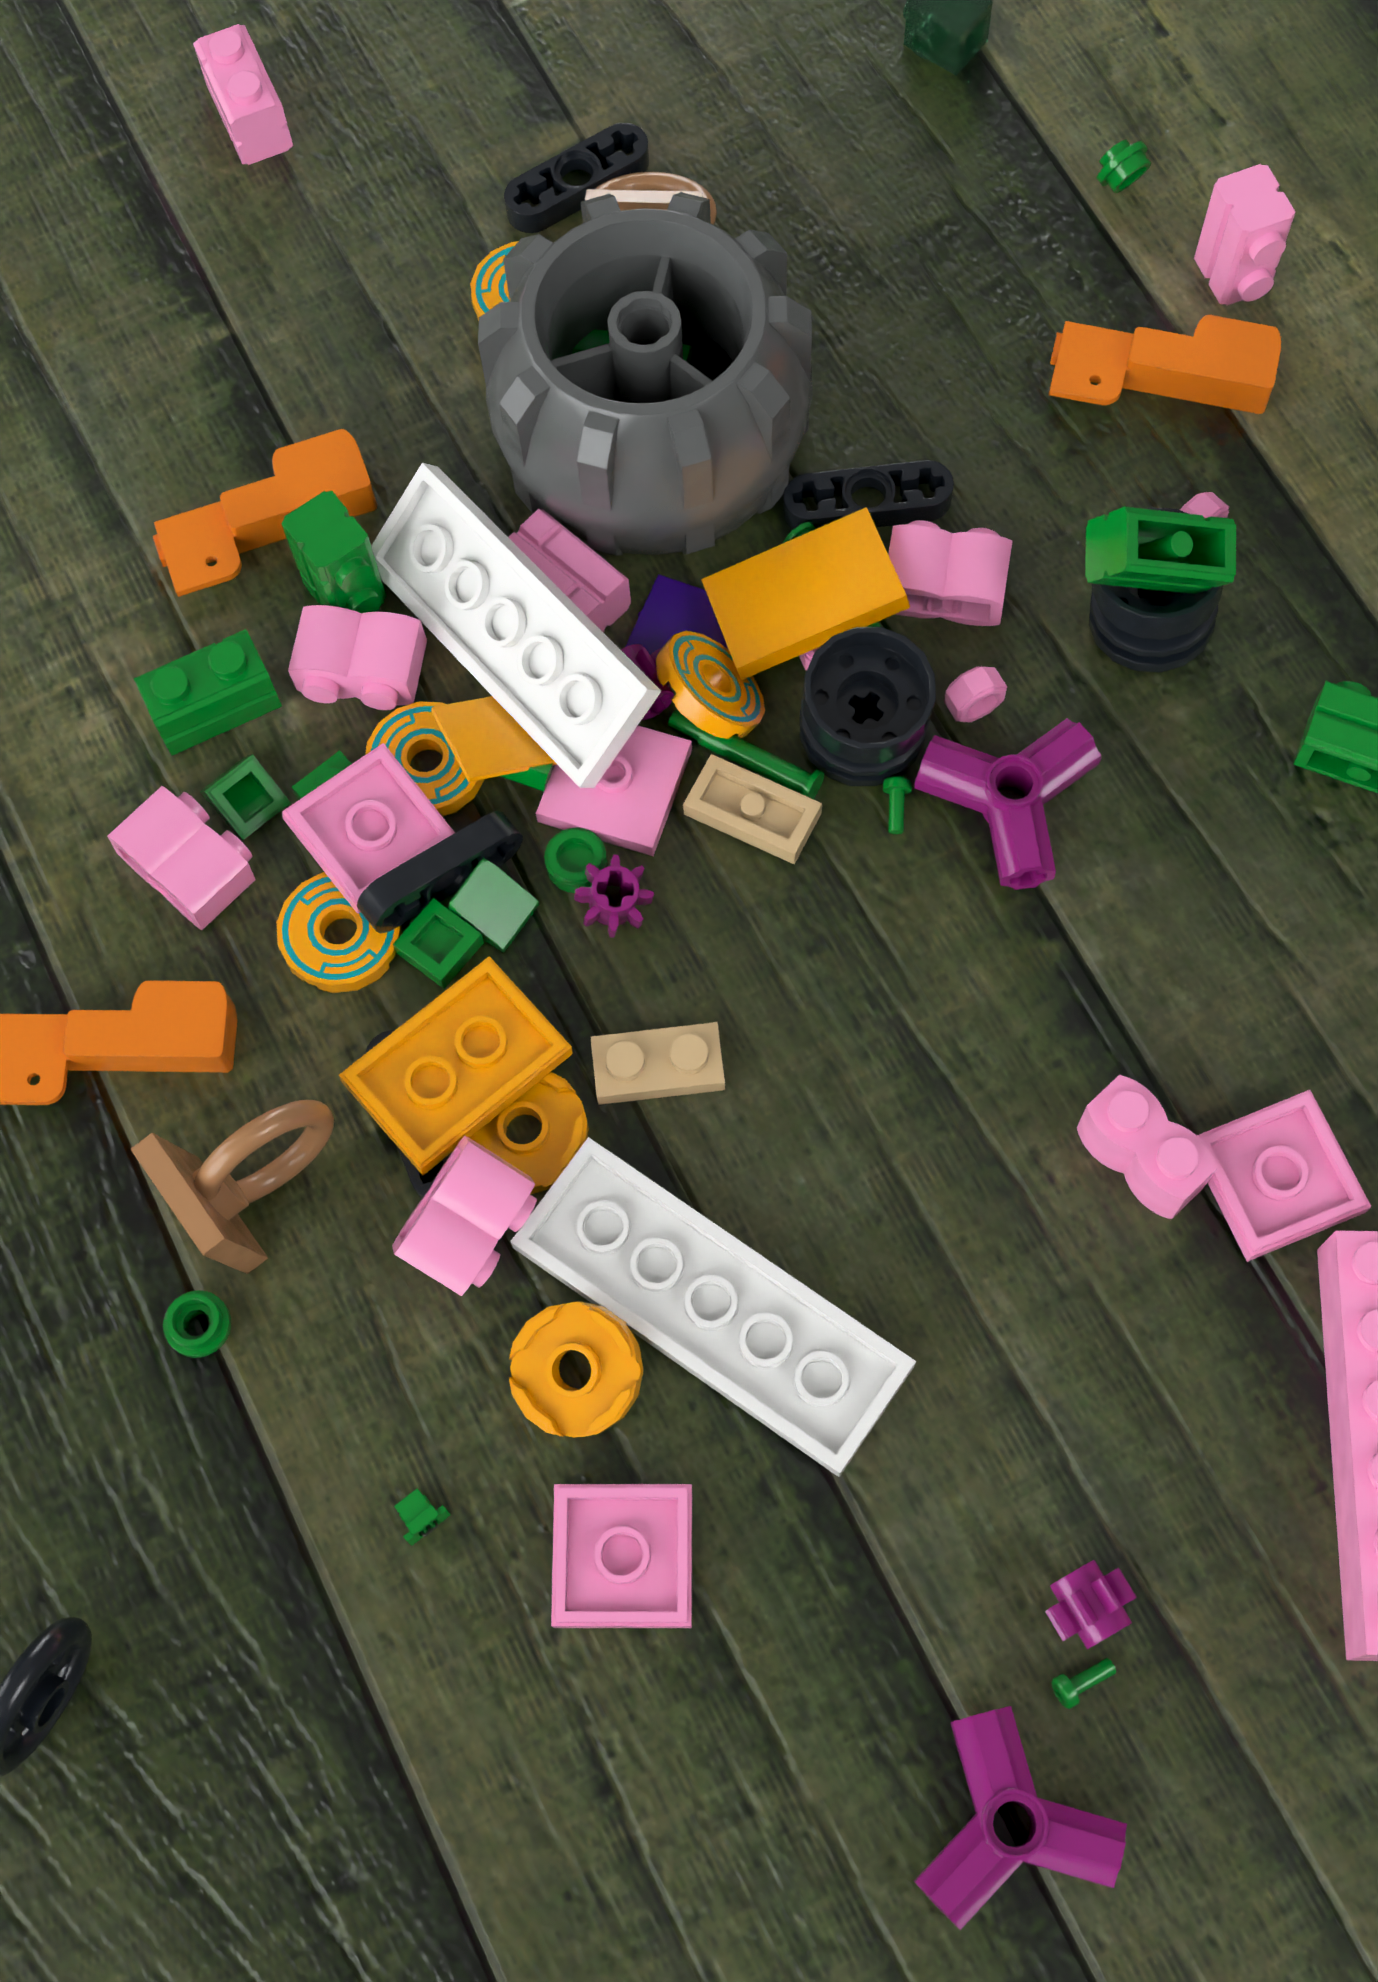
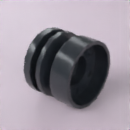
M1147 508L1151 510L1186 513L1179 509L1172 508ZM1092 584L1089 627L1095 643L1113 662L1134 671L1161 673L1185 666L1204 651L1214 633L1218 603L1221 599L1223 585L1192 594Z
M855 627L832 636L814 653L806 671L799 715L800 741L809 761L820 771L824 772V775L828 778L849 786H878L883 784L886 778L900 777L918 757L925 740L936 700L935 674L925 653L906 636L883 627ZM865 715H868L873 718L866 719L863 722V724H859L854 721H860Z

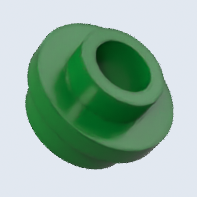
M1127 139L1114 145L1099 161L1103 167L1096 177L1102 186L1109 185L1114 193H1119L1136 182L1151 166V162L1145 155L1148 150L1147 146L1143 141H1137L1130 145Z
M203 1290L190 1291L176 1298L168 1307L163 1321L164 1335L170 1346L178 1353L191 1358L205 1357L216 1352L226 1342L231 1330V1315L226 1304L215 1294ZM198 1315H207L209 1317L208 1329L202 1335L191 1336L188 1331L190 1321Z

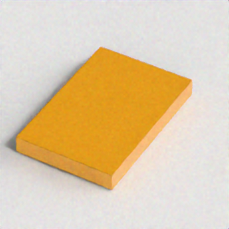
M867 507L701 579L741 680L816 649L834 635L855 627H867L911 608L905 590Z
M489 956L340 1073L339 1077L343 1085L422 1175H425L452 1153L465 1135L469 1138L569 1058L573 1052L572 1046Z

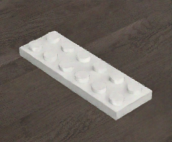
M422 463L371 545L382 581L579 788H595L661 693V690L438 466Z
M589 1137L510 1241L512 1247L590 1303L604 1306L625 1321L629 1329L637 1336L838 1477H840L916 1364L914 1359Z

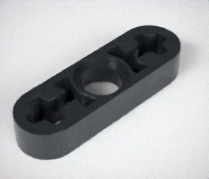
M631 123L611 125L511 180L504 192L507 218L510 224L515 229L525 233L543 231L581 210V202L585 201L587 189H595L602 183L622 175L646 172L649 166L648 138L645 132L640 127ZM573 170H584L592 175L589 182L580 186H572L562 180L567 173ZM525 200H529L532 204H534V205H535V204H539V205L536 206V207H532L529 203H527V202H526V203H522V202L525 201Z
M932 460L806 473L793 478L785 488L784 518L792 529L805 522H812L817 529L863 509L864 507L857 505L851 496L860 488L872 487L879 490L885 498L880 505L867 508L876 527L909 524L919 520L934 521L944 516L951 506L954 480L948 468ZM929 484L931 492H935L934 497L924 498L922 491L918 490V485ZM895 486H900V497L902 496V502L894 503ZM842 492L841 509L837 510L834 493ZM813 497L815 504L818 505V509L816 511H806L802 498Z
M495 811L489 813L377 878L362 892L357 901V908L376 932L386 933L418 916L433 898L441 902L456 893L483 858H486L498 867L503 865L518 851L523 842V836L503 812Z

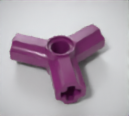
M1068 718L1017 755H1006L1001 758L934 735L922 759L914 788L981 812L989 823L1000 885L1012 887L1014 890L1034 888L1045 881L1054 879L1056 874L1043 805L1099 765L1101 754L1094 743L1093 736L1080 722L1074 723ZM1005 787H1013L1022 791L1025 797L1017 800L1008 799L1002 796L998 790Z
M1011 1706L950 1722L976 1814L914 1880V1883L935 1906L961 1930L1023 1862L1114 1888L1118 1872L1121 1869L1126 1844L1127 1823L1037 1797ZM1006 1802L1017 1803L1024 1808L1029 1816V1834L1025 1841L1018 1846L1011 1847L1005 1845L999 1840L994 1831V1815L998 1808Z

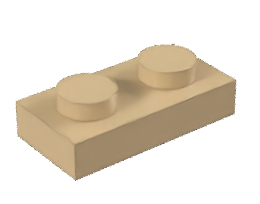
M711 754L683 804L684 815L795 864L822 813V803Z
M718 1022L591 1037L598 1105L725 1090Z

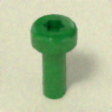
M894 776L883 781V792L889 794L888 833L902 834L904 833L905 795L912 792V782L908 778Z
M1105 1658L1070 1679L1061 1673L1052 1680L1053 1691L1062 1706L1071 1709L1079 1705V1694L1115 1675L1116 1668L1109 1658Z

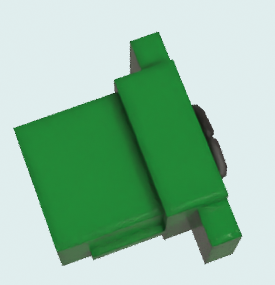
M418 1488L394 1506L409 1529V1532L403 1537L411 1546L433 1532L441 1522L451 1515L443 1505L436 1510Z

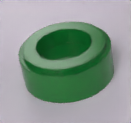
M569 828L557 833L549 841L545 850L544 859L548 876L555 886L566 892L575 893V889L579 887H592V884L585 875V869L589 863L596 866L599 870L608 866L606 849L602 840L595 833L583 828Z

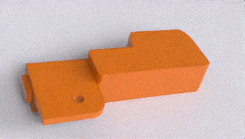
M1205 315L1197 324L1193 336L1145 327H1137L1133 334L1065 321L1063 333L1057 332L1051 356L1050 364L1055 365L1049 395L1097 405H1110L1119 399L1123 388L1263 414L1275 384L1281 352V336L1278 329L1273 326L1214 315Z
M339 429L275 450L272 459L275 476L221 493V501L154 522L157 534L153 535L155 546L163 567L168 566L177 596L180 597L234 579L242 568L240 553L287 539L281 524L284 516L323 491H333L347 508L349 516L356 517L375 511L377 509V502L359 447L352 435L344 429ZM217 561L214 566H208V563Z
M144 981L140 984L134 995L131 1010H71L68 1014H0V1105H50L57 1102L65 1093L68 1070L228 1073L233 1069L237 1033L235 1005L223 985L217 981ZM40 1076L38 1084L30 1085L33 1077Z

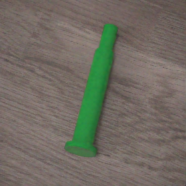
M675 710L669 719V727L697 740L699 745L813 800L822 785L824 772L820 770L810 773L741 738L739 739L735 735L730 739L715 737L696 727L678 710Z

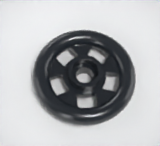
M66 1617L48 1626L23 1651L1 1682L0 1777L19 1767L38 1748L62 1715L77 1689L87 1666L92 1646L91 1630L88 1624L81 1618Z

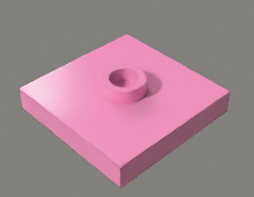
M638 725L595 788H579L559 765H554L536 811L537 822L562 830L583 828L595 833L603 842L654 856L692 752V741Z
M384 743L282 811L283 820L357 914L360 913V910L357 908L358 898L373 881L455 833Z
M1311 1090L1197 1135L1209 1148L1218 1168L1208 1181V1185L1247 1262L1364 1214L1371 1208Z
M554 1484L551 1626L553 1628H692V1484Z

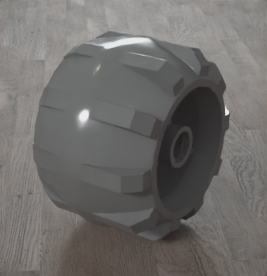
M680 192L672 196L667 210L642 208L621 211L616 197L611 194L582 201L583 224L571 229L554 243L540 234L521 238L503 259L510 300L509 302H500L479 317L478 346L486 383L487 409L492 432L512 471L515 493L532 513H535L538 509L545 510L575 536L587 541L591 549L616 556L623 555V553L658 555L682 552L683 554H690L713 547L717 539L735 531L756 513L760 514L772 509L788 486L789 466L797 452L803 435L809 430V410L813 396L811 310L786 296L787 252L769 233L748 230L734 238L724 230L711 224L710 199ZM682 326L696 330L713 340L733 361L726 371L714 381L683 360ZM595 329L608 330L610 343L572 354L573 348Z

